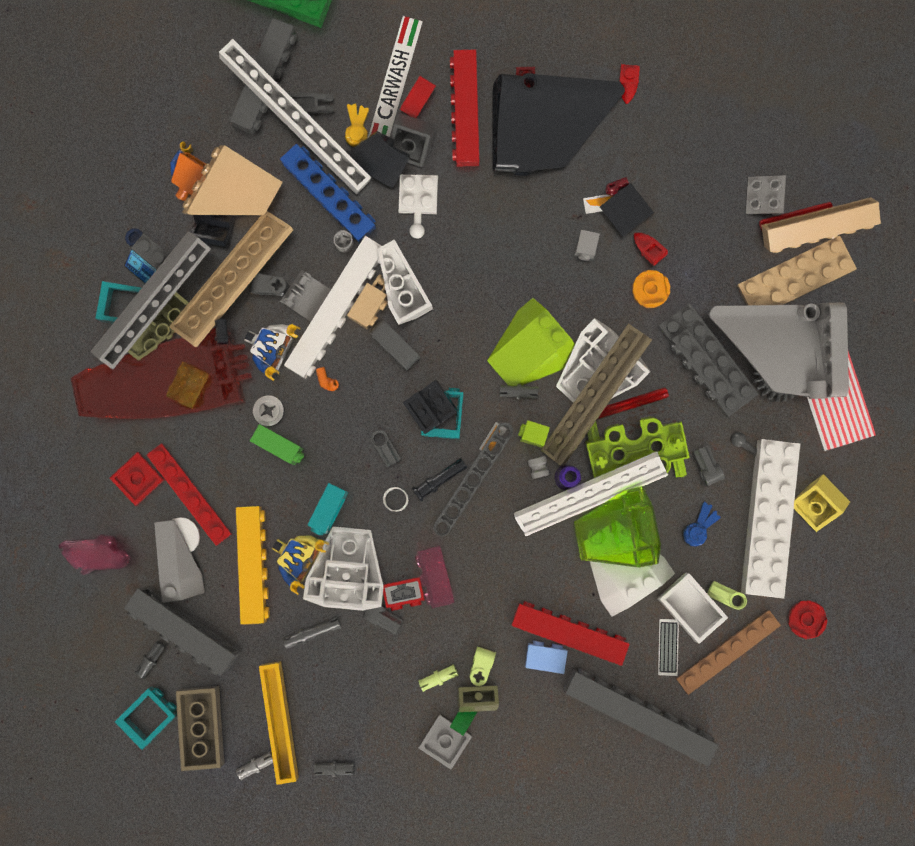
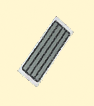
M659 619L658 675L678 676L679 623L675 619Z

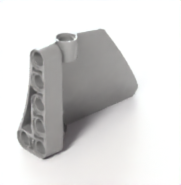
M845 303L714 306L710 310L709 317L747 358L772 391L809 397V399L846 397L848 395L847 307ZM806 309L810 312L809 317L806 315Z

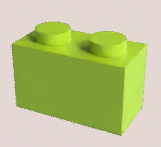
M527 420L526 424L521 425L518 436L521 437V442L542 448L545 445L550 427Z

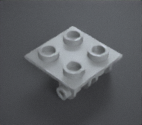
M786 175L748 177L746 214H772V216H778L780 213H784Z
M301 270L280 302L311 322L331 289L311 277L307 272Z

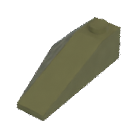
M176 292L129 349L128 353L139 361L155 350L158 344L165 339L169 340L173 337L172 334L175 332L169 326L189 302Z

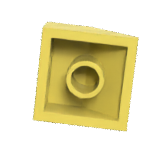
M822 474L795 498L794 509L817 532L843 514L850 501Z

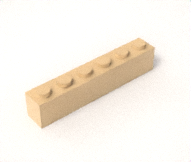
M870 197L761 225L764 247L770 252L777 253L781 252L784 248H797L804 243L819 242V239L836 238L839 234L843 233L852 234L858 229H871L874 225L881 224L879 202Z

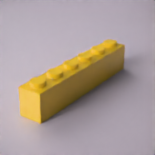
M262 506L236 507L241 624L265 623L270 616L269 607H266L269 590L268 587H265V580L268 579V569L264 568V560H267V549L263 547V541H266V530L263 529L262 522H265L266 516Z
M282 662L262 664L259 666L276 784L296 782L299 775Z

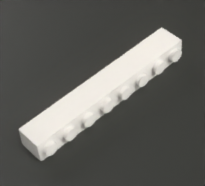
M367 236L363 238L285 362V367L305 379L307 376L311 377L316 369L315 363L324 357L326 353L325 347L334 341L336 337L335 331L338 327L341 328L346 321L344 317L351 310L357 296L361 294L368 279L371 280L376 273L375 268L378 263L380 264L378 248L382 247L380 244Z

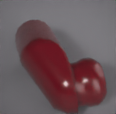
M624 177L608 183L605 189L606 193L614 196L620 189L629 185L628 179Z

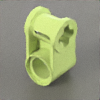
M477 646L470 671V680L474 685L482 686L486 683L496 652ZM480 671L484 678L476 682V678L473 675L478 674Z

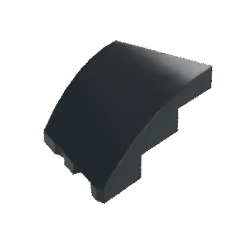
M378 131L370 135L368 139L361 141L350 151H346L368 175L392 188L410 159V154L393 147L394 139Z
M193 215L195 223L190 233L197 236L204 243L226 246L236 215Z

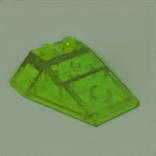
M642 486L622 491L574 522L581 560L638 568L659 564L661 542L654 508Z

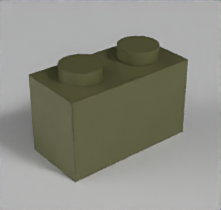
M498 686L458 688V712L496 711L499 707Z

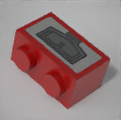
M420 577L383 584L386 608L391 607V611L403 609L402 605L409 603L410 607L422 605L421 601L425 600Z

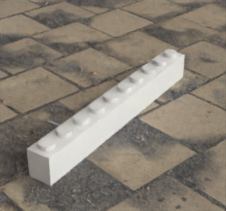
M234 39L219 51V58L356 195L370 182L371 177Z

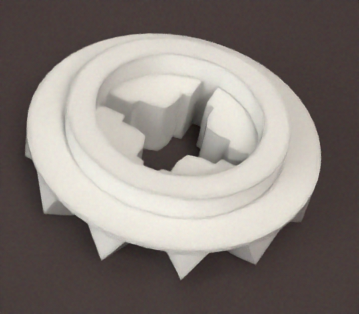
M263 396L255 402L253 415L261 425L272 426L283 418L284 408L281 401L276 397ZM264 404L269 408L275 407L272 410L273 418L268 414L263 415L266 411Z

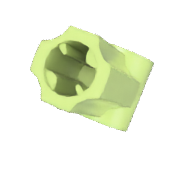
M713 581L709 587L707 594L710 598L733 609H743L747 604V598L743 593L737 592L716 581ZM736 595H739L742 600L739 606H735L732 603V599Z

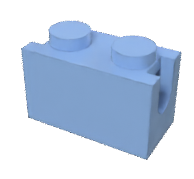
M533 640V644L528 643L525 668L564 674L568 650L564 649V645L552 643L551 647L545 646L542 641Z

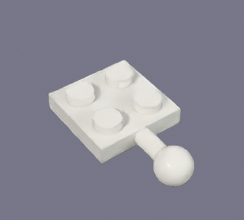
M400 175L399 213L414 214V224L410 227V235L413 238L419 239L424 235L425 230L421 225V214H437L438 175Z

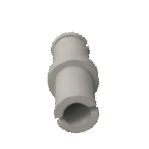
M272 751L257 759L253 758L249 763L237 768L236 773H240L237 775L239 779L243 780L255 772L260 773L261 769L272 764Z

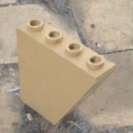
M220 145L215 147L211 154L212 160L202 169L201 173L203 176L200 181L197 180L193 185L192 190L194 192L190 198L187 197L184 201L182 213L188 215H265L283 182L227 146Z

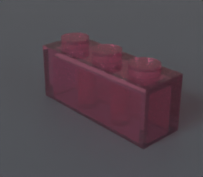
M437 546L418 551V556H415L417 567L422 568L423 574L420 575L422 586L427 587L428 593L425 594L427 605H431L433 609L455 603L441 547Z

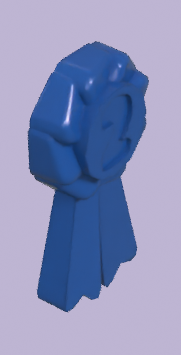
M706 502L702 503L696 523L688 524L683 531L684 540L693 547L701 546L706 541V529L721 518L717 515V511H713L708 516L712 505H707Z

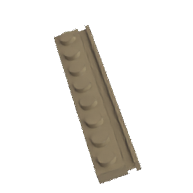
M628 323L544 447H542L541 451L560 466H565L652 341L651 338Z

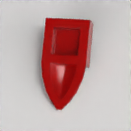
M624 64L620 66L619 82L625 88V92L621 96L625 104H628L633 99L637 91L640 66Z
M634 233V240L641 251V255L651 264L656 265L668 254V250L653 237L644 233Z

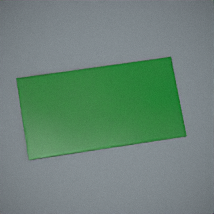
M478 711L458 712L450 728L464 736Z

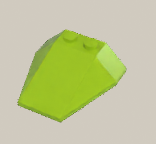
M532 298L517 311L487 362L508 386H518V384L523 386L563 370L574 349L575 343L548 310Z

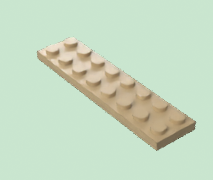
M266 211L265 215L259 217L169 327L194 347H197L215 326V321L224 315L293 231V228Z

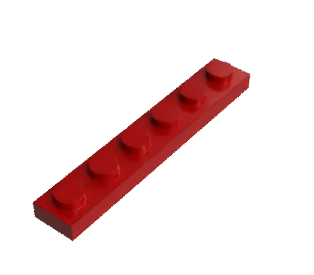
M163 443L147 454V457L216 546L232 535L231 531Z

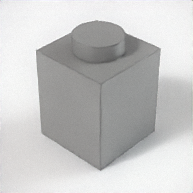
M581 229L575 255L585 261L594 259L600 234Z

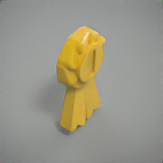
M355 103L353 105L347 104L351 126L346 128L345 140L353 147H356L361 141L368 139V131L363 125L369 108H364L361 105L357 115V105Z

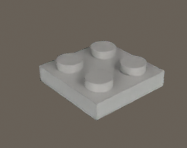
M439 714L418 748L449 769H452L472 738V735L467 731L464 736L450 728L452 722Z

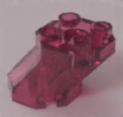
M101 534L95 540H67L59 545L60 549H64L61 551L62 555L75 569L79 567L83 569L80 572L83 575H88L92 570L124 569L130 564L128 561L131 558L124 549L121 550L117 546L118 541L112 535Z

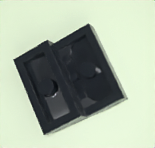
M631 183L600 206L601 210L623 237L654 214L653 210Z
M434 380L403 402L424 434L458 412V409L438 380Z

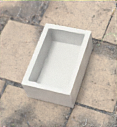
M686 572L657 597L661 604L698 644L728 619L725 613L695 579Z

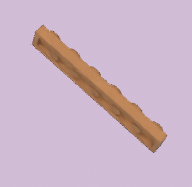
M766 610L675 679L687 695H689L781 625L771 611Z

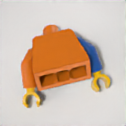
M185 142L180 143L181 150L177 151L170 162L171 182L179 187L175 196L182 201H185L189 194L192 195L194 192L192 190L193 185L197 180L200 181L203 176L201 173L202 169L206 165V163L191 154L193 151L191 144L187 149H184L186 146Z

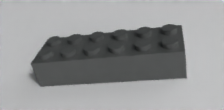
M147 587L138 588L124 607L131 618L135 620L139 618L144 622L143 625L151 631L155 629L160 633L159 636L163 640L175 643V647L179 651L191 654L195 662L207 665L208 670L214 675L226 673L241 653L171 603H163L162 597Z

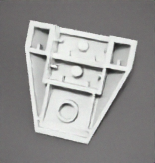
M595 318L580 333L556 386L573 403L619 338L611 328ZM641 357L612 398L637 386L651 372Z
M616 520L584 541L600 600L611 617L633 606L661 587L675 574L662 555Z
M332 527L326 539L329 545H323V550L326 553L319 552L306 578L303 599L330 608L363 611L381 607L384 587L371 530Z

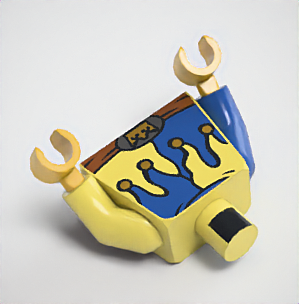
M311 535L297 536L295 539L291 538L288 544L277 539L272 549L281 554L277 560L279 564L278 569L292 592L299 595L297 588L299 586L303 589L305 588L300 582L306 577L319 552L326 553L323 550V545H329V542Z

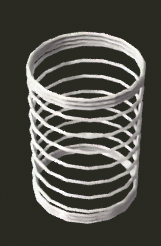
M392 487L384 493L383 503L385 507L391 511H401L405 509V507L408 505V495L404 490H402L406 495V503L403 506V508L399 510H392L386 504V496L389 493V491L393 489L402 490L398 487Z

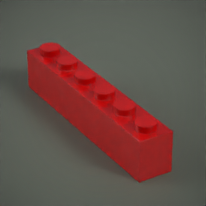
M453 50L454 57H450V68H454V75H450L451 87H454L455 94H451V105H455V112H451L452 124H455L456 131H452V142H456V149H452L453 161H456L457 167L479 166L476 50Z
M526 601L523 604L518 603L511 626L620 666L623 665L630 645L628 642H625V637L617 634L614 637L607 635L608 631L598 627L596 631L592 630L587 623L578 621V624L570 622L571 618L562 614H560V617L552 615L553 611L543 607L541 611L534 608V604Z

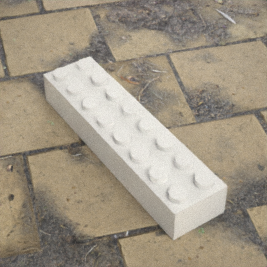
M760 439L756 443L757 454L754 462L741 593L784 599L800 444Z

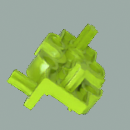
M653 416L641 418V436L636 440H630L625 435L623 424L608 426L604 430V438L600 437L595 421L587 433L588 440L584 441L593 477H599L654 452H658L660 459L665 461L664 467L667 473L670 471L671 462H673L676 478L686 476L684 459L690 457L682 422L662 425ZM650 422H655L657 425L656 429L649 432L647 425ZM612 431H618L619 437L616 440L609 439V434ZM654 441L661 442L662 448L659 451L652 450L651 445ZM616 450L624 452V457L621 460L614 459L613 454Z

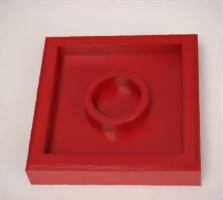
M139 452L133 455L110 477L111 481L135 506L142 502L165 480Z

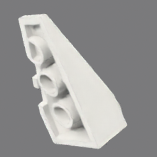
M392 240L378 248L389 309L398 325L417 319L433 310L432 304L396 241Z

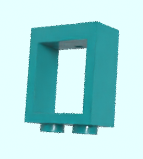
M102 281L95 319L100 322L113 324L117 317L109 316L113 291L120 290L138 293L142 288Z
M449 388L448 391H445L449 398H458L456 429L434 428L426 434L421 430V436L460 439L464 392H460L459 388Z
M328 483L308 523V526L311 527L310 531L320 536L323 533L329 534L349 492Z
M153 686L148 688L115 721L141 750L147 747L177 716L176 705L171 701L168 702L163 697V692ZM149 696L168 717L147 737L128 716Z

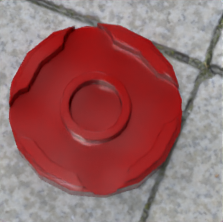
M804 600L794 604L789 610L787 617L788 625L791 631L798 637L804 639L820 636L826 629V613L824 608L818 603Z

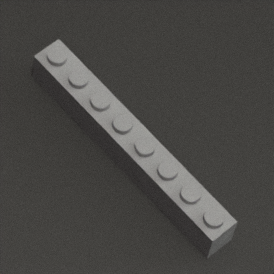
M187 232L90 352L111 369H114L211 248L197 236Z

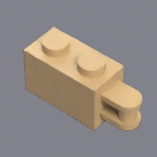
M381 274L377 276L372 285L366 284L347 314L348 318L366 329L376 324L379 318L377 314L380 310L383 311L388 304L384 278H382ZM378 284L383 287L381 291L376 288Z

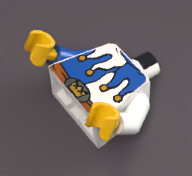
M270 325L267 328H262L259 334L249 330L245 336L244 341L253 345L250 352L253 354L252 359L254 363L272 381L275 380L272 378V375L275 372L280 373L278 370L294 340L292 337H298L294 332L296 329L300 330V327L296 325Z

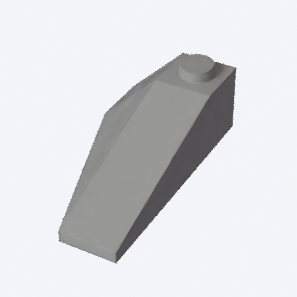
M175 520L155 522L162 602L184 600L205 593L202 572L195 563L194 557L189 551Z

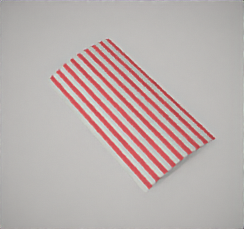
M849 351L848 395L846 397H827L825 399H809L807 397L825 451L876 435Z

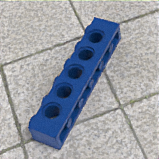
M295 144L280 158L281 163L360 244L365 236L368 237L376 229L374 224L376 221L370 214L365 215L361 211L362 206L356 200L352 202L348 196L350 194L342 186L339 188L335 184L336 180L330 173L326 175L322 171L323 166L317 160L313 161L309 157L311 154L304 146L300 148ZM306 162L308 167L304 170L299 169V165ZM320 176L321 180L318 183H313L312 178ZM328 189L334 190V194L330 197L325 196V192ZM342 202L348 204L345 210H339L338 205ZM359 216L361 220L359 223L353 224L350 222L351 218Z

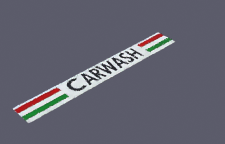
M405 16L402 17L368 138L376 131L390 137L423 21Z

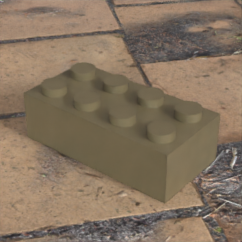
M219 685L177 690L176 702L181 771L221 768L225 763Z

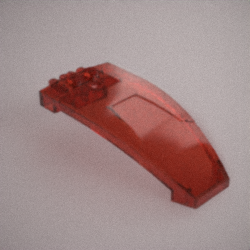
M216 328L210 330L197 347H194L184 338H178L158 344L155 350L139 361L128 354L120 360L114 369H111L105 363L94 368H86L71 378L78 416L108 419L164 418L198 413L243 402L239 381L249 379L252 376L251 373L238 376L237 370L249 367V363L235 364V362L248 358L247 355L234 357L233 351L242 350L245 348V344L231 346L230 340H228V344H217V341L214 340L216 337Z

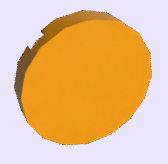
M647 270L635 278L632 285V294L639 305L646 308H656L661 306L669 297L670 283L668 278L659 271Z

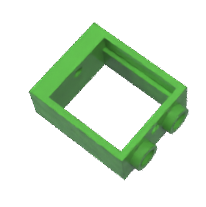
M260 424L250 439V442L292 465L300 464L305 455L303 453L304 448Z

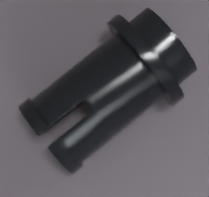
M218 319L215 321L216 337L214 340L219 345L228 344L230 337L227 331V320Z

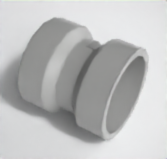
M341 230L334 235L333 240L337 250L343 253L351 251L354 241L348 231Z
M546 456L528 460V465L532 469V479L551 475L550 470L546 466Z

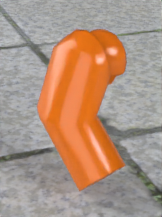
M325 367L316 369L319 385L328 391H335L339 387V382L336 379L333 380L327 377Z

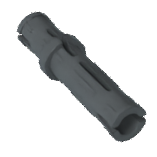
M336 616L310 628L299 629L298 632L283 637L282 640L285 648L289 649L301 643L306 644L307 641L333 630L340 629L341 626Z

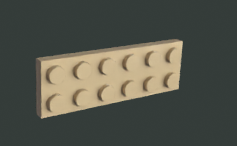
M839 235L738 284L737 287L746 305H784L855 271L857 268Z

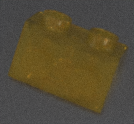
M182 362L172 384L168 388L166 396L180 404L193 408L209 374Z

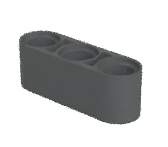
M383 319L369 331V334L406 371L420 359V356Z

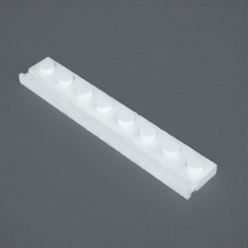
M654 452L514 513V516L525 536H528L664 478L668 474L658 452Z

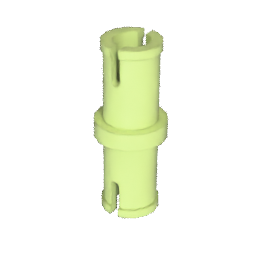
M453 664L441 671L436 670L434 674L418 680L422 691L424 692L438 684L441 686L444 684L443 682L459 676L455 665Z

